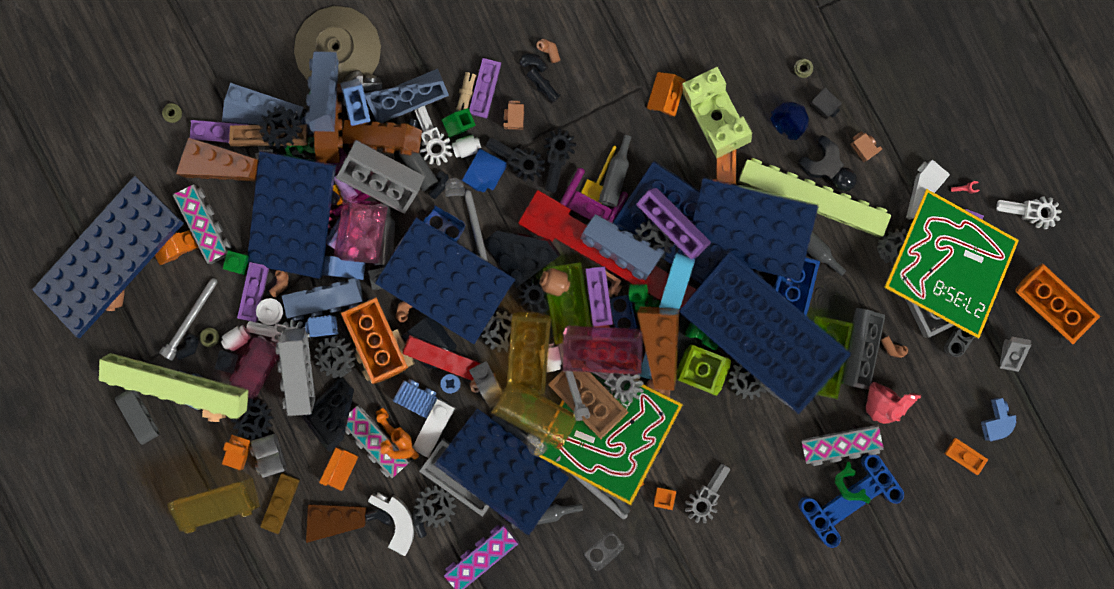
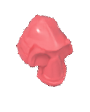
M873 382L869 386L866 411L873 421H878L882 424L900 421L902 415L906 414L907 410L921 398V395L910 393L901 398L890 388Z

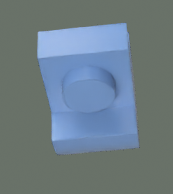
M324 256L322 275L363 280L366 261Z
M1003 398L991 399L995 418L981 421L986 441L1005 438L1015 428L1016 415H1007L1009 407Z

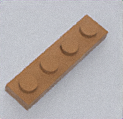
M259 125L230 126V146L269 145L268 141L264 142L262 139L263 136L259 133V130L262 128ZM269 126L268 133L270 135L271 127ZM298 126L302 129L301 133H297L299 140L294 138V145L287 143V146L307 145L308 126Z

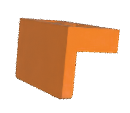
M658 72L647 108L661 111L669 116H675L683 92V83L686 80L675 74Z
M336 447L319 483L325 486L330 485L342 491L357 462L358 456L343 448Z

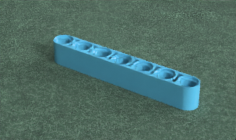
M676 253L659 308L680 309L695 258L690 259L688 256ZM645 353L639 375L652 379L647 353Z

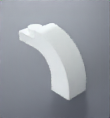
M379 492L377 495L373 493L368 502L388 512L395 522V534L388 548L405 556L413 542L415 533L412 522L413 517L409 508L395 495L388 501L387 496Z

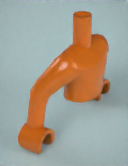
M384 408L376 411L377 422L382 424L385 431L391 436L392 442L399 449V451H394L391 442L385 440L380 443L381 454H387L392 459H408L410 457L417 459L419 454L412 447L410 435L400 427L394 429L386 419L389 415Z

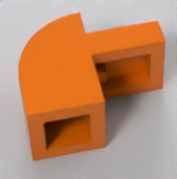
M191 230L183 233L174 234L157 252L155 257L159 265H163L176 260L184 253L198 249L199 246Z
M231 435L230 441L225 443L223 449L226 450L222 464L243 470L249 454L251 441Z

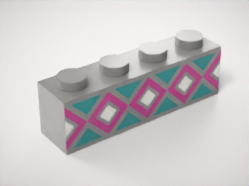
M193 184L173 194L206 262L213 264L226 257L227 252L231 249V245L227 238H223L221 234L223 229L218 221L215 222L212 216L214 211L210 204H206L204 200L206 195L203 189Z
M360 405L356 406L349 413L345 432L348 435L351 433L356 438L354 440L356 445L361 449L363 447L366 449L368 458L373 463L377 462L381 466L380 471L387 478L389 476L393 478L411 462L409 459H392L387 454H381L380 443L385 440L391 442L394 451H399V449Z
M879 425L802 439L806 464L811 463V466L823 464L822 461L825 460L838 462L842 460L841 457L849 456L850 459L859 458L862 453L875 455L879 454L880 450H883Z

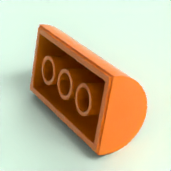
M1044 264L1034 268L1019 283L1015 290L1019 296L1071 344H1074L1101 317Z
M377 298L341 313L372 384L391 378L408 368Z

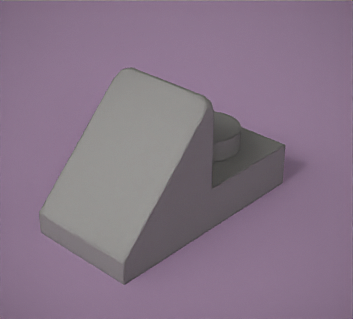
M1011 337L1010 340L1005 339L1000 368L1019 372L1031 347V340Z

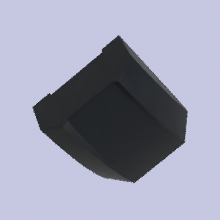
M428 316L401 336L405 342H407L409 335L452 352H455L457 347L444 327ZM421 361V363H422L426 368H432V369L437 368V367H435V366H432V365H430V364H427V363Z

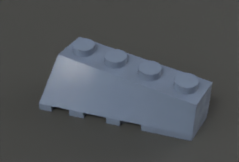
M313 52V59L309 60V69L312 71V77H308V88H311V94H307V106H310L309 112H306V124H309L311 131L334 132L339 66L337 52Z
M436 69L390 89L364 93V96L376 122L384 123L447 97L449 94L439 70Z
M230 83L224 100L222 122L259 125V123L264 122L261 117L268 116L267 110L272 113L274 112V107L281 110L282 106L285 107L286 112L289 108L292 109L293 114L296 113L299 117L297 120L301 121L307 110L304 107Z
M596 214L580 238L585 245L596 248L605 258L610 257L616 261L615 263L619 267L630 270L634 277L643 280L647 279L664 253L659 248L657 251L649 247L650 243L644 240L642 242L634 240L633 234L627 231H618L616 225Z
M354 278L349 279V282H337L328 287L320 286L310 291L304 290L283 295L282 299L286 317L292 318L293 321L304 319V315L311 314V317L323 315L322 311L330 310V313L342 311L341 307L349 306V309L356 307L364 302L360 280Z

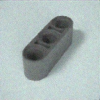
M956 327L944 345L945 353L951 357L962 356L975 336L968 334L967 337H963L961 334L962 329ZM953 343H956L959 347L958 352L955 354L951 351Z
M126 390L115 397L118 407L141 445L160 435L155 422L137 391Z

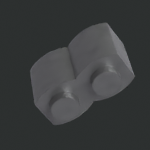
M276 434L251 441L250 452L257 459L255 468L258 475L264 478L287 470Z

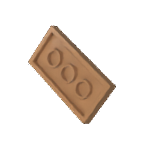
M575 358L570 365L582 403L590 412L589 418L586 419L582 416V419L602 439L629 412ZM562 370L548 385L575 411V403L566 374Z

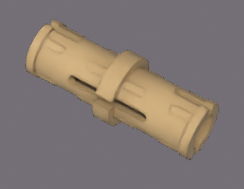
M465 72L463 86L459 90L460 98L456 107L458 111H461L463 104V110L469 108L471 96L474 94L473 87L477 78L475 74H472L471 81H469L470 73Z

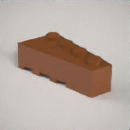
M338 82L334 132L314 131L316 161L325 163H340V148H343V138L339 137V131L342 130V119H339V113H342V101H338V95H342V89Z
M349 120L344 121L342 138L343 144L348 145V149H351L357 140L376 151L377 149H383L382 152L394 154V151H400V154L412 156V153H419L422 130L411 125L384 124L379 122H372L369 125L370 123L366 122L351 126Z
M188 138L176 174L185 178L256 181L258 160Z
M640 306L638 317L654 389L674 390L677 375L679 309Z

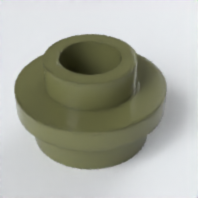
M800 59L794 65V72L800 78H807L813 72V64L808 59ZM800 66H805L807 68L806 72H802Z
M168 104L164 107L162 114L166 121L175 123L181 119L182 110L176 104ZM170 110L175 111L173 116H169Z
M206 328L200 334V341L206 347H213L219 341V333L213 328ZM208 334L213 335V339L211 341H208L207 339Z

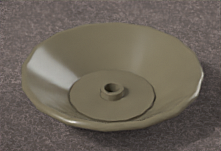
M332 6L318 10L304 21L296 35L294 54L298 69L308 80V77H312V71L309 69V60L313 59V52H337L339 60L338 84H340L347 75L354 71H361L363 78L372 75L379 64L381 44L377 29L365 15L353 8ZM334 44H339L337 50L332 48Z

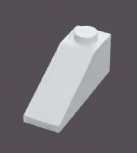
M933 160L928 163L924 161L918 168L919 173L915 178L906 217L909 220L915 217L926 189L935 193L950 175Z
M440 398L437 399L413 445V448L418 453L429 458L456 407Z

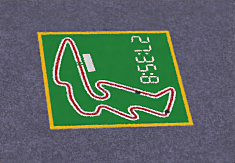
M926 189L885 288L969 334L980 338L1019 240Z
M585 357V358H584V360H583V362H582V365H583L585 368H586L587 362L590 361L591 358H588V357ZM589 371L614 397L615 393L611 392V387L605 384L606 380ZM630 382L624 385V391L630 389ZM642 385L640 388L643 389V393L638 392L637 395L640 398L636 399L633 397L632 403H629L628 400L622 403L620 399H616L629 413L600 439L583 420H575L574 411L562 400L534 454L631 505L683 404Z

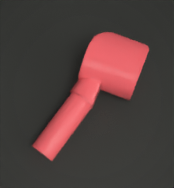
M973 181L967 185L951 187L950 189L951 192L967 191L968 193H976L979 190H973L972 184L979 182Z

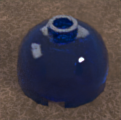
M790 101L784 102L771 112L770 120L774 128L781 135L783 132L788 135L787 139L789 140L799 139L808 128L809 117L805 107L801 104Z

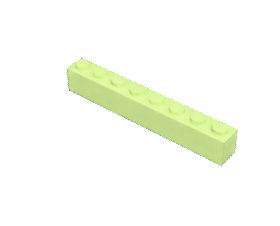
M751 158V160L747 159L745 161L737 183L756 190L818 204L817 214L879 238L884 236L891 218L886 209L881 207L872 208L868 202L858 200V202L851 200V196L845 193H840V195L833 193L834 189L827 186L822 188L815 186L816 182L805 179L802 181L797 179L798 175L791 172L784 174L779 172L780 168L769 165V167L761 165L762 161Z
M112 353L100 359L99 381L106 382L108 385L121 386L126 390L139 391L144 395L150 394L157 396L159 399L172 400L177 404L190 405L195 409H205L211 413L227 415V417L233 419L239 418L247 411L248 390Z

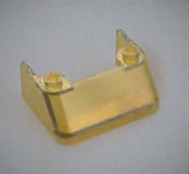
M250 477L227 486L185 498H178L167 503V506L179 531H184L187 534L196 531V527L239 514L241 518L252 515V510L260 507L253 479Z

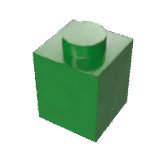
M469 108L455 112L442 119L449 137L463 133L476 126Z
M228 251L223 269L246 275L249 256Z

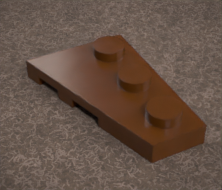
M308 504L306 543L365 527L366 507Z

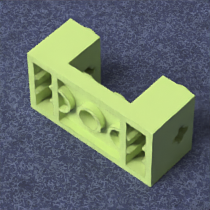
M718 67L683 83V94L716 159L751 142L752 132L744 117L740 118L726 92V82ZM714 112H719L722 114V118L715 121L711 115Z

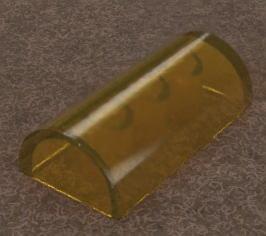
M518 312L512 315L506 390L545 394L551 326L550 316L535 312Z
M509 379L491 411L492 414L557 449H561L576 423L574 413L512 379Z

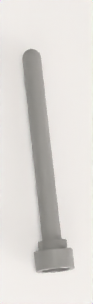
M466 190L464 196L479 257L488 262L472 193L470 190Z
M215 278L209 281L171 342L162 347L159 352L161 355L170 360L174 359L177 350L175 348L217 284Z
M556 333L557 337L554 339L559 348L562 365L575 403L574 417L576 421L583 420L582 416L585 419L589 418L590 412L582 403L562 336Z
M571 474L620 518L626 519L628 517V514L624 515L621 508L613 500L605 496L599 488Z

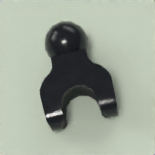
M821 135L817 140V144L824 152V159L820 162H813L807 157H801L797 161L799 167L812 178L823 177L829 181L832 180L836 189L844 192L850 191L856 185V174L853 170L844 168V164L839 158L838 146L826 136Z

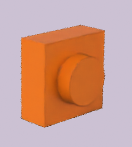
M657 487L653 506L673 510L676 491Z

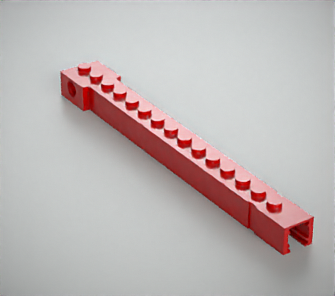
M537 190L518 223L520 226L540 238L550 239L551 242L554 239L599 266L605 267L606 270L630 284H647L648 294L662 301L669 273L654 266L646 280L634 277L630 270L619 267L615 263L616 261L610 257L605 258L596 248L585 245L580 238L587 225L569 215L571 209ZM688 284L680 309L697 291Z

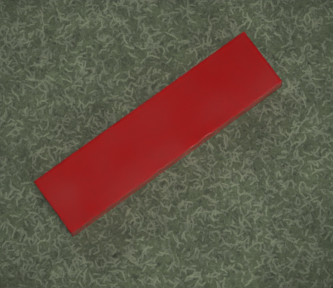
M409 335L402 354L471 381L473 377L469 370L480 365L478 361Z

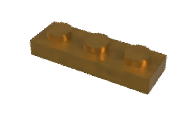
M281 473L260 526L261 528L276 534L280 533L300 479Z

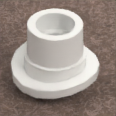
M264 299L257 305L256 315L263 324L274 325L281 320L283 307L275 299Z

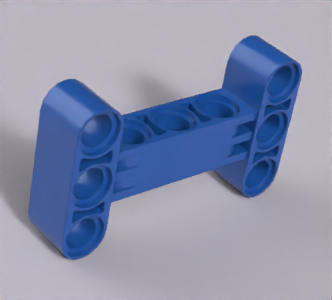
M865 454L861 459V464L868 475L848 488V491L858 493L865 489L866 495L871 500L881 493L887 501L900 503L904 498V492L878 455ZM871 457H874L876 460L873 467L867 465V461ZM885 473L887 476L884 483H880L878 480L879 475ZM896 489L898 495L896 498L891 499L889 493L891 490ZM840 494L820 507L814 499L804 497L799 501V509L820 540L827 547L835 548L840 544L841 537L834 525L862 507L866 502L861 500L849 501ZM811 501L813 508L810 511H805L804 504ZM822 517L824 524L821 527H816V519ZM833 533L835 539L833 542L828 543L826 537L828 534Z

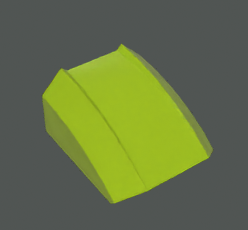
M690 345L684 351L677 369V380L717 396L722 390L730 369L731 360Z

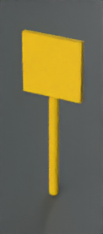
M613 146L597 182L594 183L587 179L581 192L599 202L603 187L600 183L614 155L616 146Z

